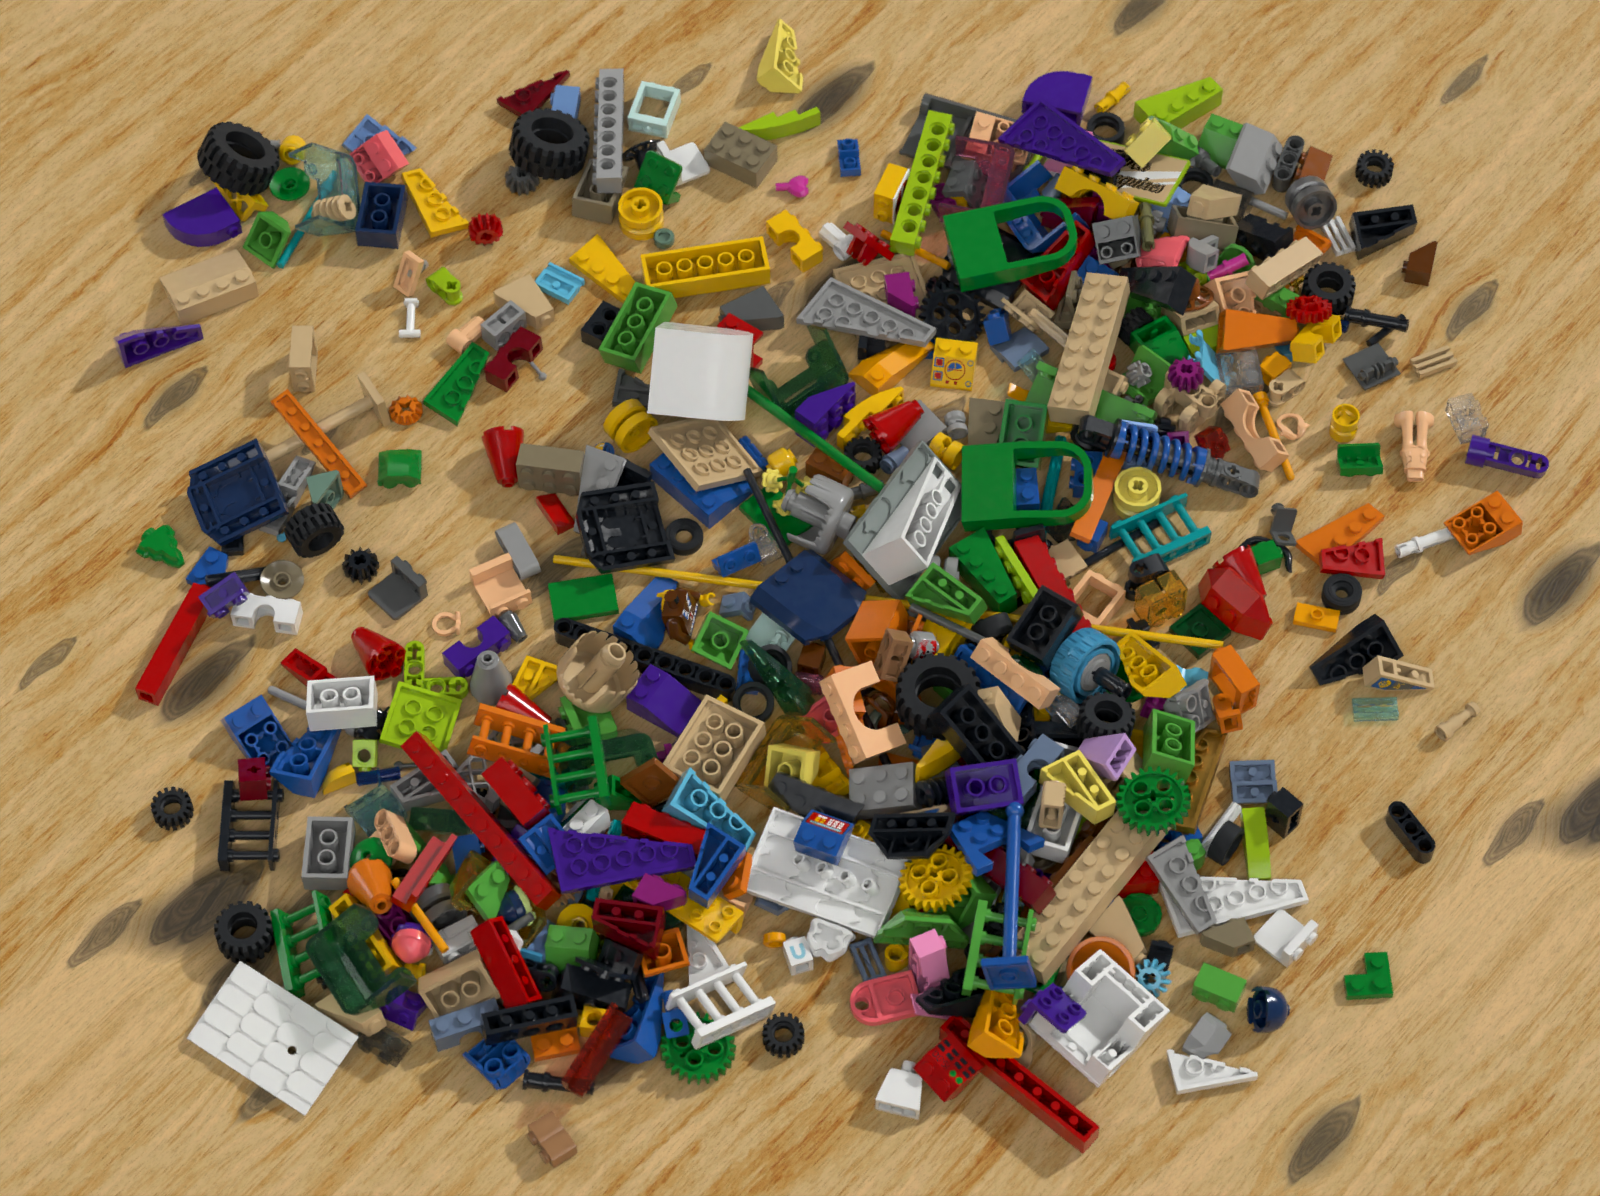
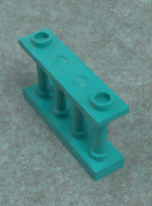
M1183 493L1181 495H1174L1168 501L1125 520L1114 522L1110 527L1109 538L1112 540L1119 536L1121 537L1133 556L1132 563L1155 553H1159L1164 562L1167 563L1209 544L1212 532L1208 526L1201 529L1196 527L1184 508L1186 507L1188 495ZM1176 511L1190 534L1183 537L1178 536L1166 515ZM1157 518L1171 542L1160 545L1147 526V523ZM1139 528L1153 550L1145 554L1141 553L1128 532Z

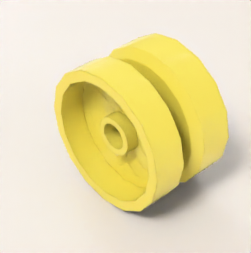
M1131 467L1123 470L1117 476L1114 483L1113 508L1117 515L1125 520L1159 505L1162 489L1158 476L1151 470L1143 467Z

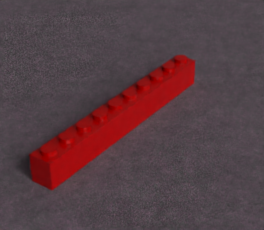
M415 731L400 747L535 906L545 911L549 909L562 896L559 890L544 875L541 869L429 738Z

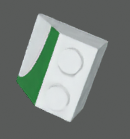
M589 799L577 802L566 813L560 825L565 831L574 830L578 833L604 834L609 829L611 820L608 809Z

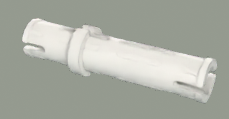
M1447 528L1425 536H1415L1408 542L1395 545L1394 549L1398 558H1402L1413 553H1422L1426 548L1453 540L1455 537Z

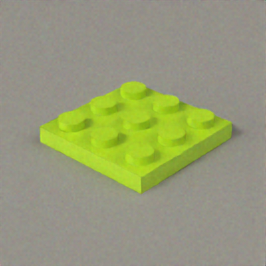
M398 681L379 743L402 749L400 746L415 731H418L427 736L440 752L445 749L447 750L462 700Z

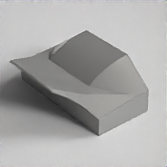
M1207 1012L1200 1018L1182 1047V1051L1188 1055L1191 1054L1205 1059L1209 1055L1219 1054L1232 1034L1227 1030L1225 1023Z

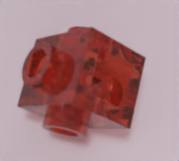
M1209 426L1194 436L1199 447L1211 450L1212 458H1223L1224 454L1231 450L1228 444L1229 439L1221 427Z

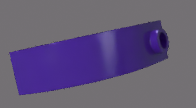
M1056 71L1038 77L1025 91L1022 100V113L1024 114L1036 101L1043 98L1080 126L1092 89L1093 76L1069 71Z
M217 187L162 214L165 227L170 234L178 241L190 246H214L243 233L239 218Z

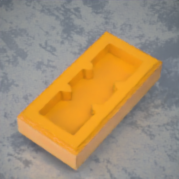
M1297 602L1293 624L1336 633L1340 611Z

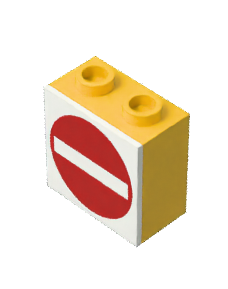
M888 163L874 191L873 218L881 222L895 224L910 169Z

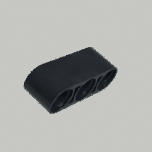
M1400 801L1392 802L1388 807L1385 818L1387 826L1416 862L1421 864L1430 862L1435 850L1434 839L1405 803ZM1393 814H1399L1401 817H1396ZM1406 831H1412L1415 834H1409ZM1420 848H1425L1428 851H1422Z

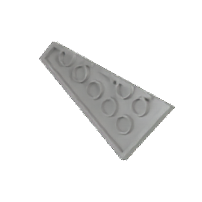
M832 277L828 279L796 318V324L926 347L936 334L935 327Z

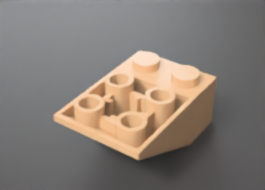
M976 111L963 157L985 163L1025 165L1028 152L999 143L998 138L1014 122Z

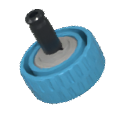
M1093 628L1079 629L1067 637L1056 651L1050 667V681L1061 688L1059 693L1077 704H1082L1087 696H1094L1096 692L1103 694L1107 690L1112 694H1118V697L1123 696L1124 698H1128L1132 692L1131 684L1126 683L1116 675L1121 660L1119 656L1120 649L1114 640Z

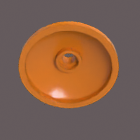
M1096 936L1088 938L1079 943L1068 958L1066 967L1067 980L1070 979L1078 967L1099 949L1135 979V963L1131 953L1121 942L1110 937Z

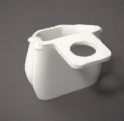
M819 918L811 920L810 929L806 937L812 956H821L827 962H833L844 955L849 943L856 938L852 931Z

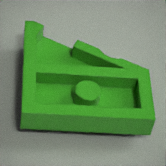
M494 861L463 889L485 921L497 917L501 901L510 882V877L500 863Z

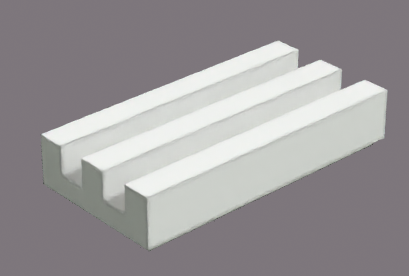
M1336 216L1334 220L1331 219L1328 224L1321 227L1325 237L1331 240V248L1336 257L1355 251L1356 246L1340 216ZM1328 227H1331L1335 235V238L1337 242H1339L1342 250L1339 249Z

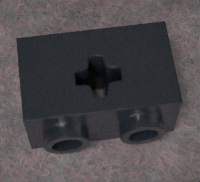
M1282 787L1278 792H1272L1267 798L1268 803L1265 809L1266 824L1285 839L1299 826L1304 804Z

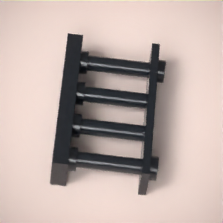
M224 780L217 859L220 871H230V862H234V860H268L270 871H275V862H279L280 851L277 849L280 802H284V789H280L278 780H274L273 791H267L268 799H265L272 800L271 811H237L235 809V802L240 800L239 789L235 788L233 780ZM237 820H271L270 831H236V829H233V824ZM236 840H269L268 851H234L231 848L232 842H236Z

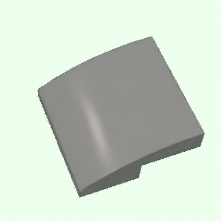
M921 400L917 402L921 405L924 414L921 415V419L899 443L909 451L921 440L929 447L936 434L947 431V427Z

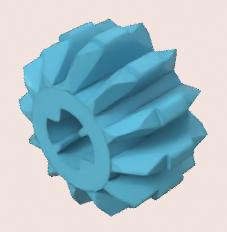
M1155 958L1151 963L1148 959L1143 960L1144 966L1142 964L1136 965L1139 972H1135V977L1138 978L1137 982L1151 994L1153 993L1155 997L1160 996V991L1163 993L1168 991L1164 984H1171L1172 981L1166 979L1165 976L1170 975L1171 971H1163L1166 967L1165 963H1161L1158 966V959ZM1154 973L1156 978L1153 979H1155L1156 982L1150 983L1148 981L1150 977L1147 976L1148 974L1150 975Z

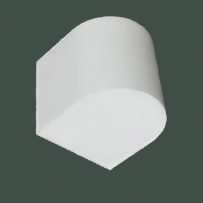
M663 322L655 327L647 413L706 420H745L753 333L672 322Z

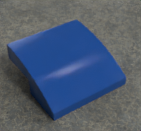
M552 813L517 839L545 876L555 869L547 827L565 831Z

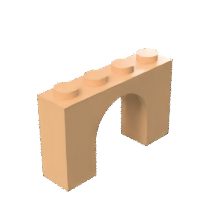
M872 661L835 673L819 681L822 692L830 706L831 713L838 725L840 735L843 737L849 756L854 764L906 744L898 723L874 730L864 726L854 712L853 701L855 694L880 682Z

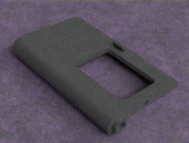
M925 93L921 101L919 116L899 154L914 159L928 110L952 115V123L955 124L953 136L949 135V151L944 152L946 156L944 168L950 170L954 161L966 160L961 158V155L968 142L976 111L1012 122L1017 121V119ZM1028 152L1025 165H1016L1013 172L977 164L982 169L986 180L1006 186L1023 172L1032 153Z

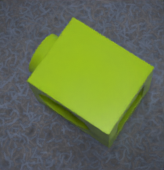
M354 739L352 767H358V771H372V767L378 766V740ZM363 749L368 750L371 754L368 762L360 758V752Z

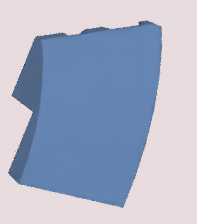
M368 114L341 145L349 152H352L374 135L388 130L403 155L416 149L403 136L400 138L386 125H380Z

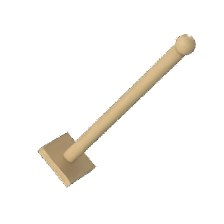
M364 371L357 375L364 398L317 423L324 433L331 431L371 408L384 427L391 424L384 399ZM295 435L267 450L265 453L269 462L272 463L305 444Z

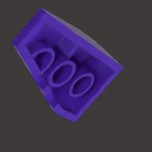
M200 324L133 330L114 337V342L124 367L128 368L204 338Z

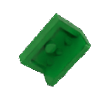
M1380 443L1339 444L1337 446L1336 463L1340 476H1375L1383 474Z

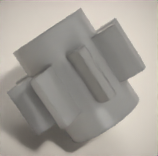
M1155 209L1152 212V216H1154V236L1157 232H1163L1167 218L1162 217L1163 212Z
M1138 360L1126 367L1129 370L1126 373V377L1129 379L1128 383L1132 386L1137 385L1140 388L1151 382L1149 377L1152 375V370L1147 363H1141Z

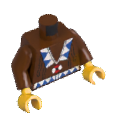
M679 587L666 592L662 620L670 640H676L685 646L688 644L691 651L694 643L691 637L699 605L697 602L699 601L702 607L714 605V603L709 601V599L716 597L714 593L710 592L700 595L699 591L685 587Z

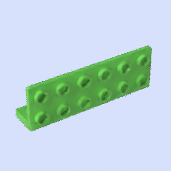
M1039 361L1036 366L1038 370L1037 376L1025 402L1048 405L1058 368ZM1103 389L1095 413V417L1111 423L1120 418L1122 420L1154 424L1158 415L1155 410L1130 402Z

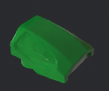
M402 449L379 452L378 486L391 489L396 487L397 484H403L406 487L413 488L421 484L422 450Z

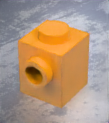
M1276 351L1271 356L1268 355L1262 360L1259 365L1257 378L1269 386L1272 380L1280 376L1285 370L1291 369L1292 363L1286 356Z

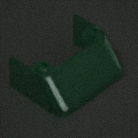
M811 324L807 328L815 345L806 352V362L809 368L777 388L772 380L767 379L764 370L750 367L749 379L754 389L794 418L795 410L808 397L847 384L849 380L846 368L827 329Z

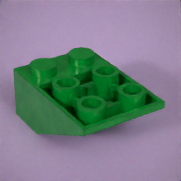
M1166 315L1131 332L1129 348L1134 354H1136L1139 346L1145 345L1171 365L1175 359L1181 361L1184 356L1188 360V356H1191L1178 329Z

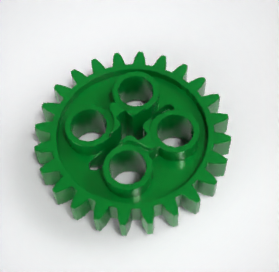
M1148 766V772H1144L1142 768H1139V775L1131 772L1132 779L1124 778L1125 785H1119L1120 792L1116 793L1118 815L1122 817L1124 824L1129 823L1130 830L1137 827L1138 834L1143 830H1146L1147 836L1150 835L1151 831H1154L1156 836H1159V830H1163L1165 834H1168V827L1176 830V822L1183 824V817H1188V809H1191V803L1189 802L1191 801V794L1188 793L1189 787L1184 784L1183 778L1178 779L1177 772L1170 775L1169 768L1164 772H1161L1160 766L1157 767L1156 771H1153L1151 766ZM1162 788L1168 789L1167 791H1160ZM1145 791V793L1138 794L1136 792ZM1164 808H1169V809H1171V810H1169V811H1167V812H1166V811H1162V809H1164ZM1140 811H1148L1145 814L1139 813Z
M699 1012L696 1013L703 1024L707 1025L714 1022L713 1019H708V1013L705 1014L704 1018H700ZM688 1019L689 1035L667 1039L665 1033V1036L661 1037V1060L666 1061L665 1068L672 1067V1076L679 1073V1081L687 1077L688 1084L692 1082V1079H696L697 1085H700L701 1079H704L709 1084L710 1077L717 1081L718 1073L725 1076L726 1068L731 1069V1061L735 1060V1053H733L736 1052L734 1036L727 1035L699 1049H695L691 1044L695 1028ZM678 1020V1024L675 1022L670 1023V1028L674 1032L680 1031L683 1027L680 1020ZM678 1043H685V1044H687V1045L684 1046V1047H681V1046H678L677 1044H678ZM716 1050L719 1053L711 1054L709 1051ZM697 1061L699 1064L692 1065L689 1062Z

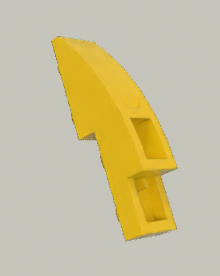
M900 386L879 392L860 402L844 415V427L837 433V446L844 450L849 441L852 442V439L855 437L857 439V436L862 431L865 432L867 428L862 420L869 415L903 403L904 388Z

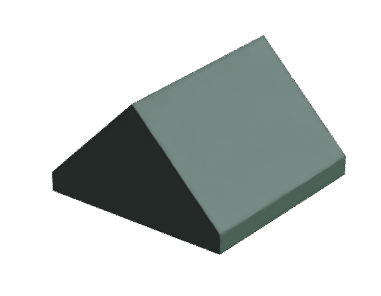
M333 470L306 477L312 504L327 503L334 510L344 496L340 472Z

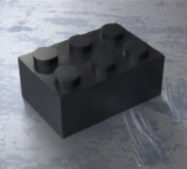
M1041 585L1006 638V641L1011 649L1048 669L1056 651L1064 640L1071 635L1084 614L1078 604Z

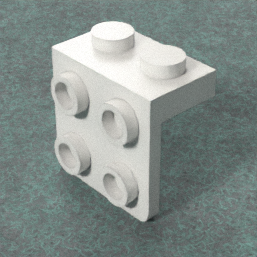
M664 140L656 143V153L680 164L683 168L676 187L710 173V167L695 143L691 142L673 150H669Z
M1278 909L1254 935L1255 944L1285 967H1288L1293 961H1297L1302 956L1304 949L1308 945L1311 946L1318 937V924L1311 919L1304 926L1283 909Z

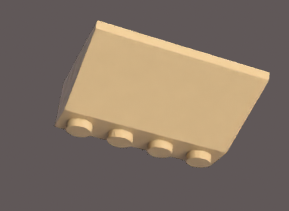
M237 249L159 277L181 326L259 297L256 281Z
M706 694L663 764L679 778L682 773L691 767L696 772L695 775L702 782L705 781L718 798L721 797L725 801L766 736L765 723Z

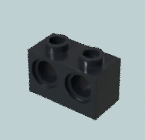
M602 301L581 328L582 342L598 350L620 309Z

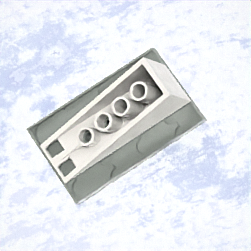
M921 440L911 448L900 466L895 469L878 496L873 499L863 516L858 519L843 541L848 550L850 549V552L864 565L866 570L893 599L903 600L905 598V595L923 571L928 568L933 555H936L960 522L962 484L927 444Z

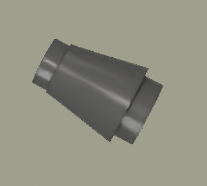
M510 610L498 618L517 644L523 642L528 637L517 613H513Z

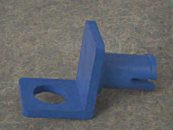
M674 990L661 993L664 1007L669 999V994ZM679 1006L669 1011L665 1008V1012L662 1013V1023L664 1024L667 1039L689 1035L687 1018L679 1009ZM680 1020L683 1024L682 1029L678 1032L672 1031L669 1027L670 1022Z

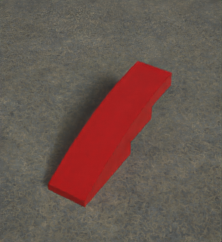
M296 648L280 662L288 672L306 687L307 681L336 679L335 676L328 673L325 666Z

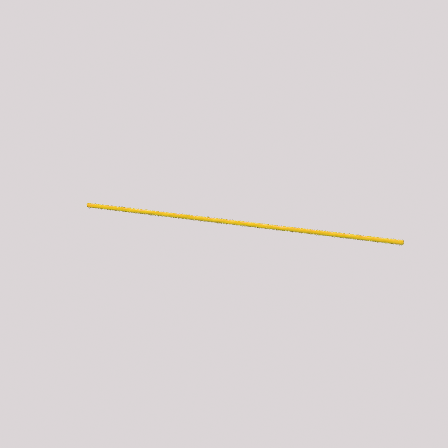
M554 555L553 563L596 569L589 559ZM653 567L617 571L756 589L762 583V581ZM866 595L865 601L901 599ZM901 600L905 609H909L910 603L908 600ZM985 611L979 619H985L1001 612ZM1007 613L1011 623H1017L1022 616ZM1091 624L1093 629L1111 636L1125 637L1133 631L1143 640L1211 649L1223 647L1224 641Z

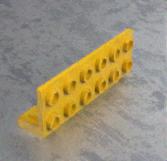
M682 872L659 876L666 883L681 886L687 895L686 905L667 910V912L708 939L718 943L729 931L737 934L742 929L744 912L718 895L708 909L688 897L690 877ZM641 879L624 882L623 884L635 891Z

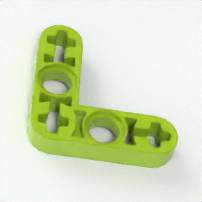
M415 640L407 643L405 646L404 683L413 685L412 682H416L417 687L430 690L434 685H440L442 690L439 693L458 699H463L468 695V683L462 677L425 678L424 645ZM413 649H418L417 660H413ZM412 667H418L421 669V671L416 675H412L409 673V670ZM446 685H449V692H447ZM457 685H461L460 691H456Z

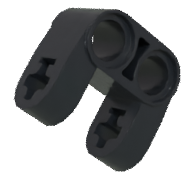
M1159 553L1131 563L1128 571L1130 580L1124 586V590H1126L1125 598L1130 601H1138L1158 594L1166 588L1170 577V570Z

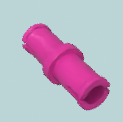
M1243 252L1241 255L1228 261H1222V264L1206 273L1211 281L1228 274L1233 275L1232 272L1249 265V262Z

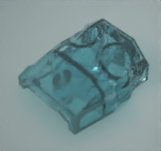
M382 783L353 803L344 806L345 811L350 817H353V820L362 828L368 838L376 831L374 818L379 810L386 809L402 816L405 820L408 816L406 810Z

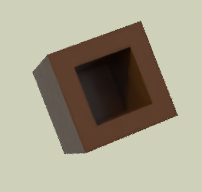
M815 642L810 643V645H803L797 662V675L819 680L826 659V647Z

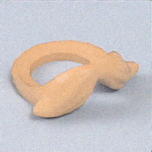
M1294 413L1283 414L1276 422L1278 430L1281 431L1280 436H1285L1289 440L1300 439L1310 426L1304 422L1299 414ZM1289 417L1297 419V434H1294L1288 427L1284 426L1281 421Z

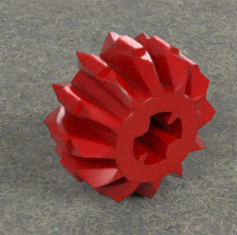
M486 212L485 215H481L478 213V217H472L471 222L468 223L469 237L471 241H475L476 245L481 243L484 246L488 243L493 245V241L498 242L500 237L503 236L502 222L495 214L488 215Z

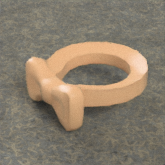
M456 611V615L450 612H442L434 617L432 627L437 635L446 637L454 633L460 634L461 613L459 611ZM447 617L456 621V625L448 630H440L437 627V622L441 618Z

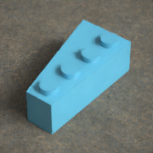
M691 767L687 769L679 778L662 812H666L680 821L685 820L699 829H706L707 822L746 845L747 852L756 833L737 813H733L726 806L727 803L721 797L718 798L710 790L711 787L705 781L702 782L695 775L696 772Z

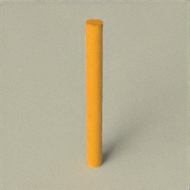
M883 229L880 237L890 241L892 233ZM922 248L915 251L916 255L946 270H949L951 267L950 262Z
M396 877L390 883L396 890L401 881ZM416 903L411 912L442 954L449 950L448 945Z

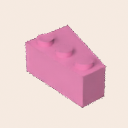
M935 929L909 939L908 970H912L920 993L927 991L931 987L939 986L940 981L944 978H950L945 952L947 945L943 936H938Z

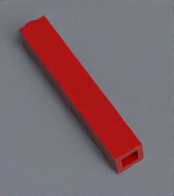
M193 582L135 687L139 700L159 706L208 616V610L198 596L210 589V586Z

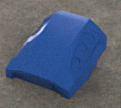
M482 1039L470 1051L462 1054L466 1061L479 1071L496 1090L510 1086L524 1073L531 1061L529 1054L515 1040L485 1046L484 1039Z

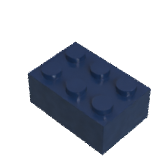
M365 182L355 229L358 246L399 248L408 202L406 185Z

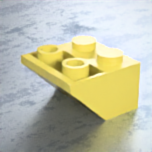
M1155 117L1151 120L1147 118L1140 125V132L1137 135L1132 133L1125 141V152L1141 168L1171 139V135Z

